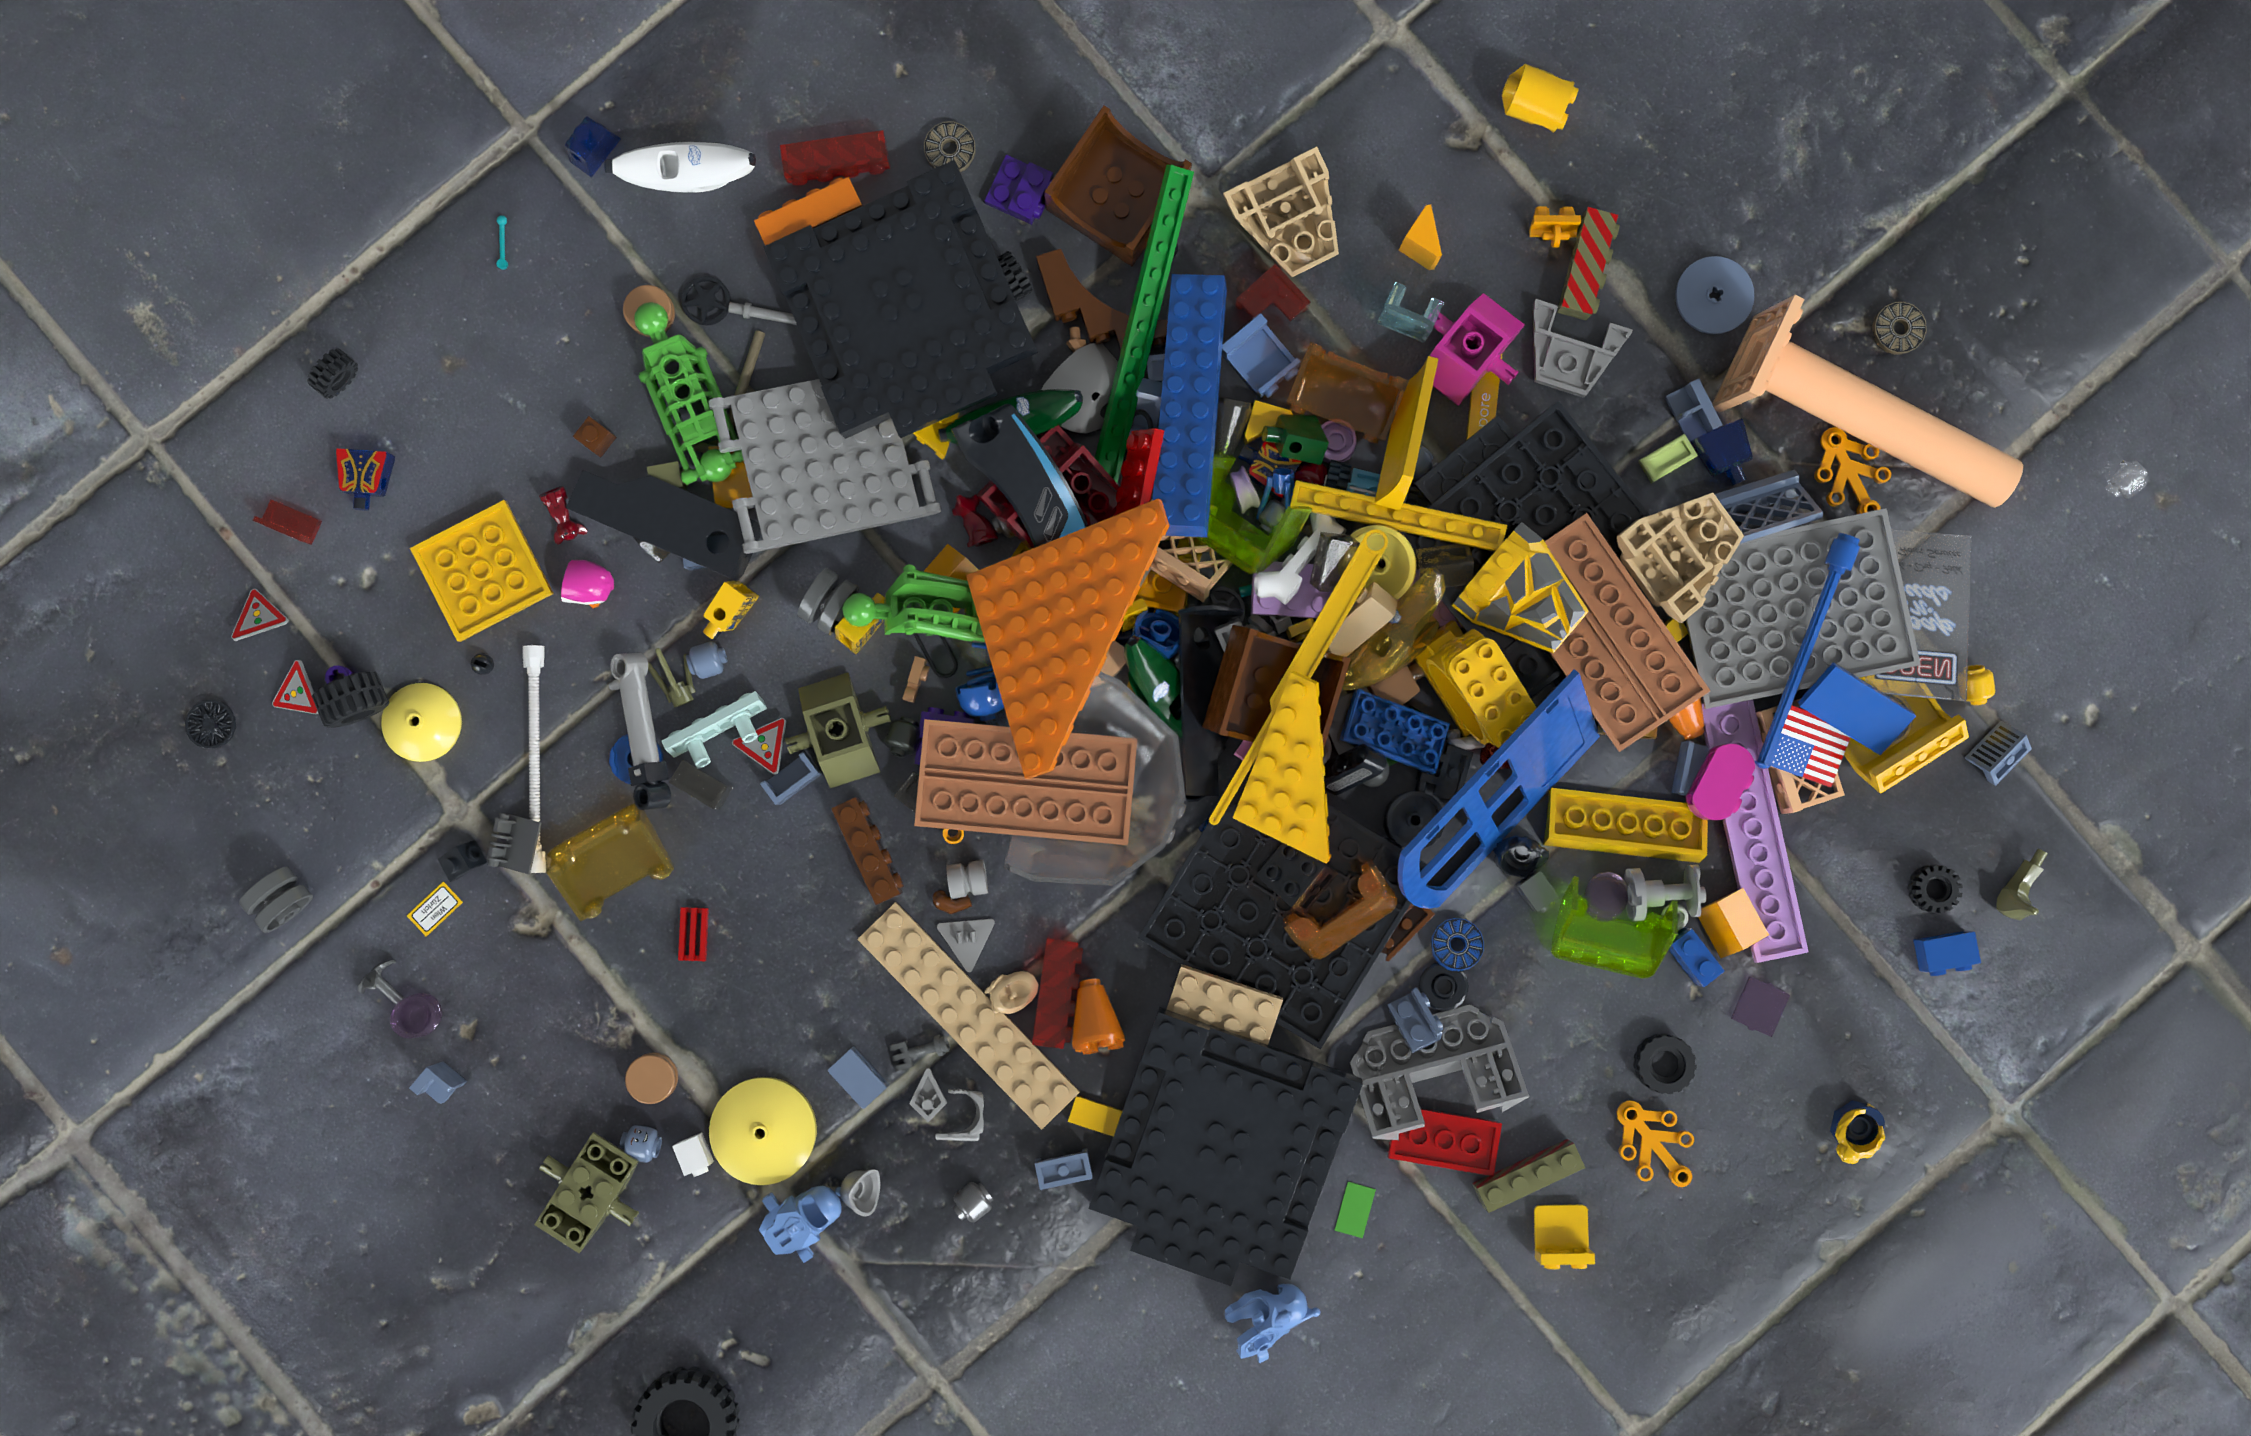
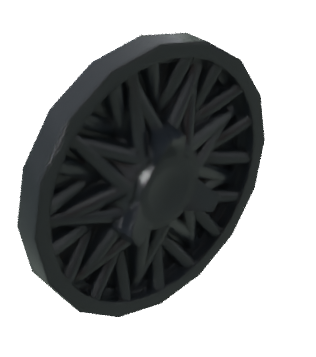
M205 700L194 705L188 712L185 720V729L189 739L195 745L205 749H214L227 744L233 737L236 729V719L232 710L226 704L216 700Z
M1437 962L1427 967L1420 976V993H1425L1430 1002V1007L1435 1010H1453L1461 1005L1467 997L1469 985L1463 970L1450 971Z

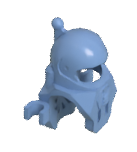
M815 1186L795 1198L792 1195L789 1196L781 1204H779L772 1192L765 1196L762 1202L770 1212L766 1214L759 1231L764 1236L773 1253L779 1255L797 1251L803 1263L811 1259L814 1253L809 1246L818 1242L821 1238L819 1234L841 1214L842 1206L838 1197L841 1196V1187H837L834 1192L826 1186Z
M1279 1284L1277 1286L1279 1295H1272L1261 1289L1245 1293L1238 1301L1225 1309V1319L1227 1322L1234 1323L1240 1319L1252 1318L1254 1327L1248 1329L1237 1338L1238 1349L1236 1351L1241 1359L1257 1354V1360L1261 1363L1269 1359L1268 1348L1272 1347L1280 1337L1289 1333L1290 1329L1296 1327L1301 1322L1313 1316L1318 1317L1321 1313L1319 1308L1310 1309L1304 1293L1293 1284Z

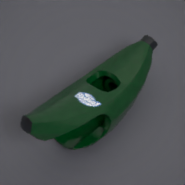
M1047 389L1001 399L966 413L955 419L946 428L938 429L939 439L941 443L951 442L959 446L951 430L952 428L970 419L975 420L1004 404H1011L1037 436L1058 425L1062 427V423L1077 414L1083 403V395L1079 390Z
M1134 635L1129 638L1124 648V657L1129 668L1128 679L1139 701L1167 729L1182 739L1180 671L1156 647ZM1225 745L1223 746L1219 755L1222 754L1226 749Z

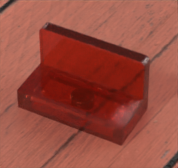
M270 500L262 518L254 516L252 520L312 545L322 523L321 520L274 500Z

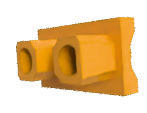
M1538 206L1534 212L1529 236L1542 237V240H1551L1552 248H1558L1560 240H1569V237L1577 236L1578 226L1581 224V215H1575L1573 207H1562L1559 209L1558 215H1550L1547 206Z

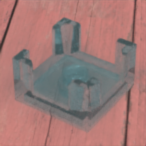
M1395 282L1391 292L1388 294L1377 324L1425 343L1433 330L1444 302L1431 298L1423 314H1417L1399 306L1406 291V286Z

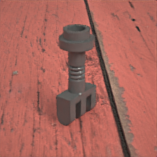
M939 1034L934 1036V1042L926 1043L925 1045L909 1048L908 1041L906 1040L889 1045V1050H901V1053L891 1056L893 1061L903 1059L904 1063L894 1066L895 1071H900L914 1066L912 1058L937 1052L938 1056H943L947 1051H950L947 1037Z

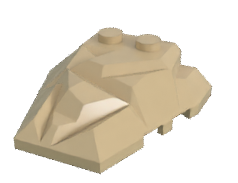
M1317 147L1293 158L1290 162L1223 193L1236 221L1244 227L1291 278L1339 254L1335 221H1333L1331 210L1332 196L1329 194L1328 186L1329 172Z
M1710 493L1636 520L1617 536L1618 547L1622 551L1620 556L1621 562L1650 602L1656 607L1662 606L1667 615L1682 623L1704 604L1706 600L1704 596L1710 586L1716 584L1719 579L1717 577L1719 571L1724 564H1728L1744 535L1715 494Z

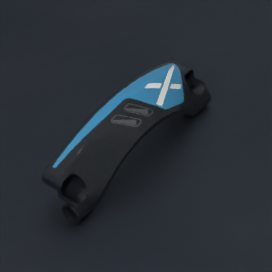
M1004 404L975 420L970 419L951 429L966 460L984 473L1011 503L1022 520L1034 548L1088 527L1085 516L1061 471L1043 444L1011 404Z

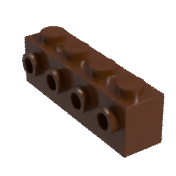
M855 797L831 808L875 905L902 894L901 887H904V884L898 872L894 873L890 866V863L893 862L887 848L883 849L879 842V839L882 837L876 824L872 825L868 818V815L871 813L865 800L860 801V798Z

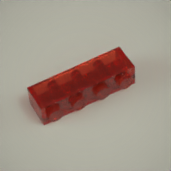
M883 130L780 145L784 176L787 182L793 185H804L807 181L816 179L820 182H826L837 176L854 178L859 173L865 172L881 174L886 169H890L887 142Z
M1047 937L1032 1045L1064 1049L1065 1043H1070L1072 1027H1067L1068 1016L1074 1017L1076 1001L1071 1000L1072 990L1078 989L1080 975L1074 974L1076 963L1081 964L1083 948H1078L1079 941Z

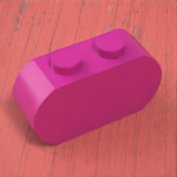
M1737 744L1719 745L1709 750L1686 795L1687 805L1694 815L1704 820H1722L1738 811L1742 803L1740 797L1744 789L1747 790L1754 780L1752 774L1755 770V762L1750 752Z

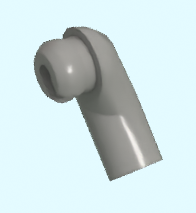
M1459 729L1448 730L1447 732L1448 740L1446 741L1449 745L1465 750L1484 748L1486 746L1473 736L1461 738Z

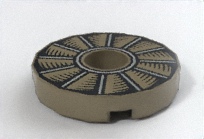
M942 122L934 126L927 133L924 141V153L932 168H937L955 159L960 172L970 166L975 157V140L971 132L964 125L956 122ZM946 143L956 144L957 150L953 154H946L943 151V146Z
M1894 302L1885 306L1875 316L1872 324V332H1874V339L1877 345L1885 352L1894 355L1908 353L1916 349L1924 340L1927 331L1926 320L1922 312L1914 305L1906 302ZM1895 322H1900L1904 325L1905 332L1903 335H1899L1894 331L1893 325Z

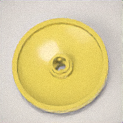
M772 1077L748 1079L727 1091L714 1108L709 1126L711 1148L719 1164L734 1178L753 1185L775 1184L794 1175L810 1157L817 1135L815 1114L804 1094L792 1084ZM761 1128L764 1130L765 1136L763 1138L760 1137V1134L756 1133L757 1129Z

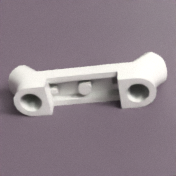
M1311 512L1310 520L1313 534L1310 538L1305 536L1297 547L1299 551L1295 555L1290 554L1285 559L1281 571L1259 572L1255 576L1254 589L1255 594L1259 598L1275 597L1285 605L1298 592L1303 578L1298 574L1319 550L1329 555L1343 538L1346 529L1336 522L1335 517Z

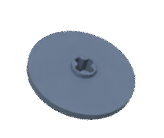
M1705 257L1692 263L1680 276L1675 292L1676 305L1682 318L1694 329L1707 334H1723L1737 328L1749 316L1754 303V287L1748 273L1738 263L1724 257ZM1712 289L1715 293H1720V297L1717 299V301L1715 298L1709 297V294L1712 293Z

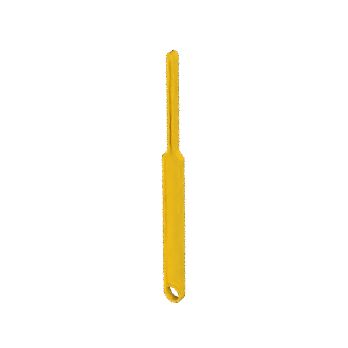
M1374 529L1364 536L1270 699L1272 711L1210 816V824L1217 825L1255 762L1291 672L1295 671L1311 679L1388 546V538L1383 531ZM1375 533L1380 534L1384 538V546L1377 551L1371 550L1367 546L1368 537Z

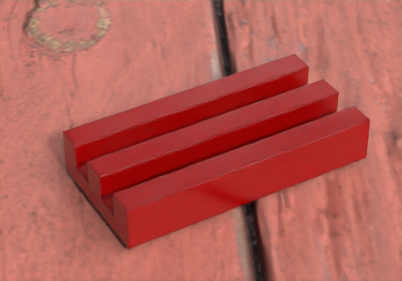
M681 907L679 961H706L709 908ZM688 913H691L689 955H686ZM697 913H702L700 955H695Z

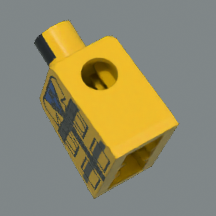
M740 581L724 582L703 615L710 621L703 630V633L709 638L717 640L722 631L734 630L758 599L759 595Z
M876 593L872 599L875 603L884 604L885 597ZM844 617L835 627L836 639L854 654H857L882 624L883 619H873L868 625L857 627L851 625Z

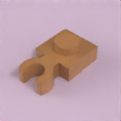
M915 656L908 684L903 695L904 701L914 703L921 681L926 682L930 667L926 666V659Z

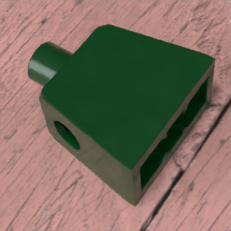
M1281 414L1277 418L1275 427L1264 426L1262 431V440L1274 443L1280 456L1313 464H1322L1329 441L1316 416Z

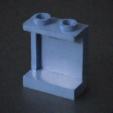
M1261 313L1222 345V356L1258 399H1261L1264 395L1267 398L1280 388L1277 384L1284 379L1287 381L1291 380L1299 372L1297 368L1301 361L1298 358L1295 359L1269 329L1267 320Z

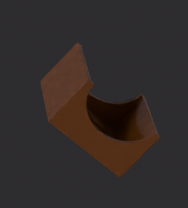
M1103 105L1045 190L1046 210L1133 267L1147 246L1166 165H1174L1191 171L1192 163L1186 159L1182 162L1175 161L1154 151L1130 134L1114 118L1111 110Z
M1232 625L1202 727L1220 735L1253 743L1272 711L1270 699L1300 649L1301 644L1251 628ZM1329 652L1325 653L1311 677L1312 680L1319 682L1320 695L1318 703L1321 708V715L1319 717L1320 730L1323 736V750L1351 658Z

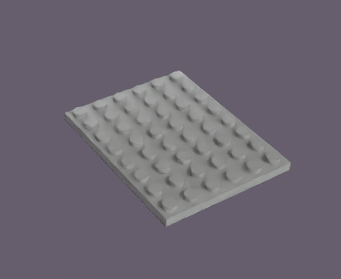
M1887 508L1786 529L1738 545L1728 564H1724L1717 575L1719 579L1716 584L1710 586L1704 596L1706 598L1704 604L1685 620L1695 668L1710 689V692L1702 697L1704 709L1782 694L1784 692L1830 571L1828 570L1829 565L1825 563L1833 539L1837 538L1839 533L1860 539L1858 544L1860 549L1852 570H1845L1844 575L1841 574L1797 690L1811 688L1833 662L1858 678L1921 665Z

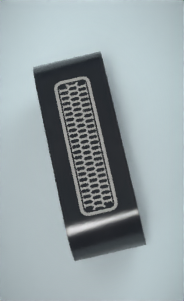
M1360 744L1328 760L1324 764L1325 790L1333 795H1340L1380 775L1386 767V757L1366 744Z

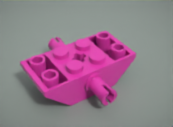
M1483 293L1454 323L1437 309H1434L1432 311L1433 314L1428 316L1425 322L1444 335L1430 354L1431 357L1438 358L1433 387L1459 406L1486 372L1489 373L1491 371L1507 385L1512 382V379H1515L1519 372L1500 358L1501 354L1525 324ZM1474 343L1477 347L1475 350L1468 348V345L1471 346Z

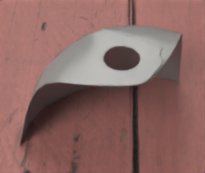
M1088 344L1076 350L1054 371L1041 389H1073L1081 391L1083 395L1081 409L1072 418L1062 423V427L1065 429L1086 434L1101 429L1103 426L1104 418L1101 417L1100 411L1109 401L1118 361L1103 344ZM1095 392L1099 393V397L1093 401L1092 394Z

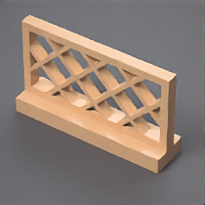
M1209 531L1208 537H1202L1207 540L1208 545L1194 547L1192 538L1195 537L1162 536L1160 541L1170 540L1171 549L1162 550L1157 547V553L1150 569L1202 602L1205 601L1212 587L1240 555V550ZM1188 538L1190 547L1176 548L1175 539ZM1214 551H1225L1230 556L1224 560H1216ZM1210 552L1211 561L1198 562L1196 553ZM1191 554L1193 563H1183L1178 560L1177 555ZM1213 567L1214 575L1210 579L1200 574L1199 569Z
M1800 699L1794 700L1792 705L1799 707L1798 701ZM1778 706L1756 712L1763 744L1774 718L1773 713L1776 712ZM1772 766L1768 768L1781 814L1801 811L1804 808L1845 795L1838 773L1832 784L1834 793L1826 794L1819 790L1822 784L1816 782L1815 786H1812L1805 782L1803 777L1799 776L1798 778L1792 773ZM1801 786L1812 791L1808 801L1801 803L1798 794Z

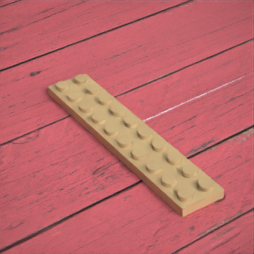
M897 902L858 938V941L1041 1130L1080 1093L1072 1082L1005 1013L998 1012L995 1014L990 1007L992 1003L990 998Z

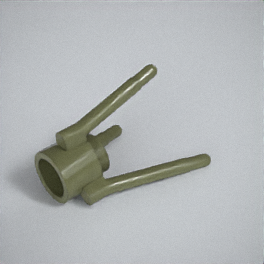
M656 648L655 652L671 685L669 689L649 662L648 670L665 693L668 702H672L675 708L693 701L692 694L696 693V690L693 686L692 675L686 660V655L688 654L683 655L687 682L685 686L683 681L676 683L660 648Z

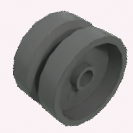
M826 567L819 573L806 592L798 609L797 617L809 624L818 619L817 628L831 636L835 633L836 625L844 618L842 610L844 602L852 594L858 593L860 587L849 580L839 584V575Z
M283 867L270 873L251 887L241 897L239 905L248 915L257 914L254 920L255 924L263 933H269L284 925L310 903L313 896L304 885L295 886L298 880L297 876L289 867Z

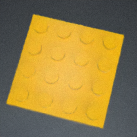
M505 500L410 548L456 640L459 642L554 594Z

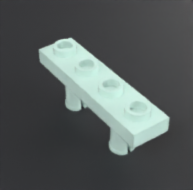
M756 691L746 693L736 702L721 706L716 709L715 713L705 718L696 719L690 726L670 733L667 738L662 740V744L665 750L674 758L689 750L695 766L698 768L704 767L711 760L703 742L736 726L744 743L754 741L758 735L750 718L766 710L767 707Z

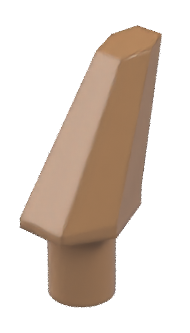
M1079 327L1069 328L1070 340L1066 344L1074 353L1079 348L1086 346V340L1081 339Z

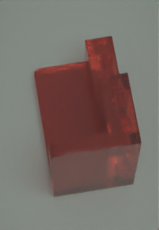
M1274 264L1236 299L1235 306L1238 309L1242 307L1252 319L1256 318L1274 303L1291 322L1302 311H1307L1311 302L1287 275Z

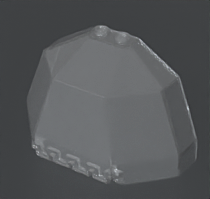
M1101 671L1095 677L1089 689L1091 692L1082 711L1078 712L1071 733L1137 739L1128 845L1011 835L1004 868L1035 882L1114 886L1164 849L1166 843L1169 844L1175 834L1173 826L1176 819H1180L1185 811L1186 804L1183 803L1186 797L1178 735L1121 680Z

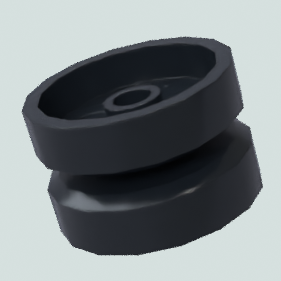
M1405 792L1395 796L1387 804L1383 813V828L1387 837L1397 846L1405 848L1442 809V806L1433 796L1424 792ZM1412 816L1418 817V820L1415 821L1417 823L1416 826L1410 822ZM1444 827L1424 848L1433 845L1441 837Z

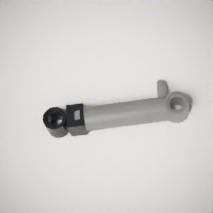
M642 653L615 654L610 664L615 680L609 683V688L611 690L620 689L633 762V767L628 768L631 786H636L633 800L636 807L640 810L666 808L671 801V791L669 786L662 782L669 778L666 761L660 762L645 680L648 672V661Z

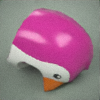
M571 560L562 582L561 601L589 604L594 609L608 599L611 590L614 589V579L609 571L597 563L586 560Z

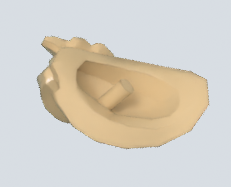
M1019 971L1009 975L1002 974L992 981L984 993L990 994L992 1002L990 1007L995 1014L998 1012L1011 1014L1023 1009L1034 999L1038 992V982L1034 975L1029 972Z

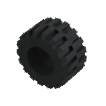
M370 671L359 672L336 679L320 687L312 695L324 727L330 728L342 727L367 719L384 710L390 703L378 673Z

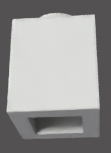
M702 1132L677 1142L672 1146L684 1176L691 1173L694 1177L709 1171L707 1166L714 1162Z

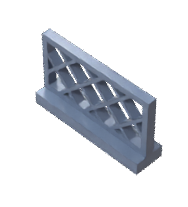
M1795 470L1715 494L1733 521L1743 522L1741 526H1738L1744 535L1740 544L1823 518V511L1801 486L1799 475ZM1780 505L1793 507L1791 511L1779 509ZM1799 508L1810 510L1811 512L1804 514L1798 513L1797 511ZM1755 513L1768 515L1766 519L1753 517ZM1774 516L1786 518L1783 521H1774L1772 519ZM1749 524L1761 526L1757 529L1747 528Z

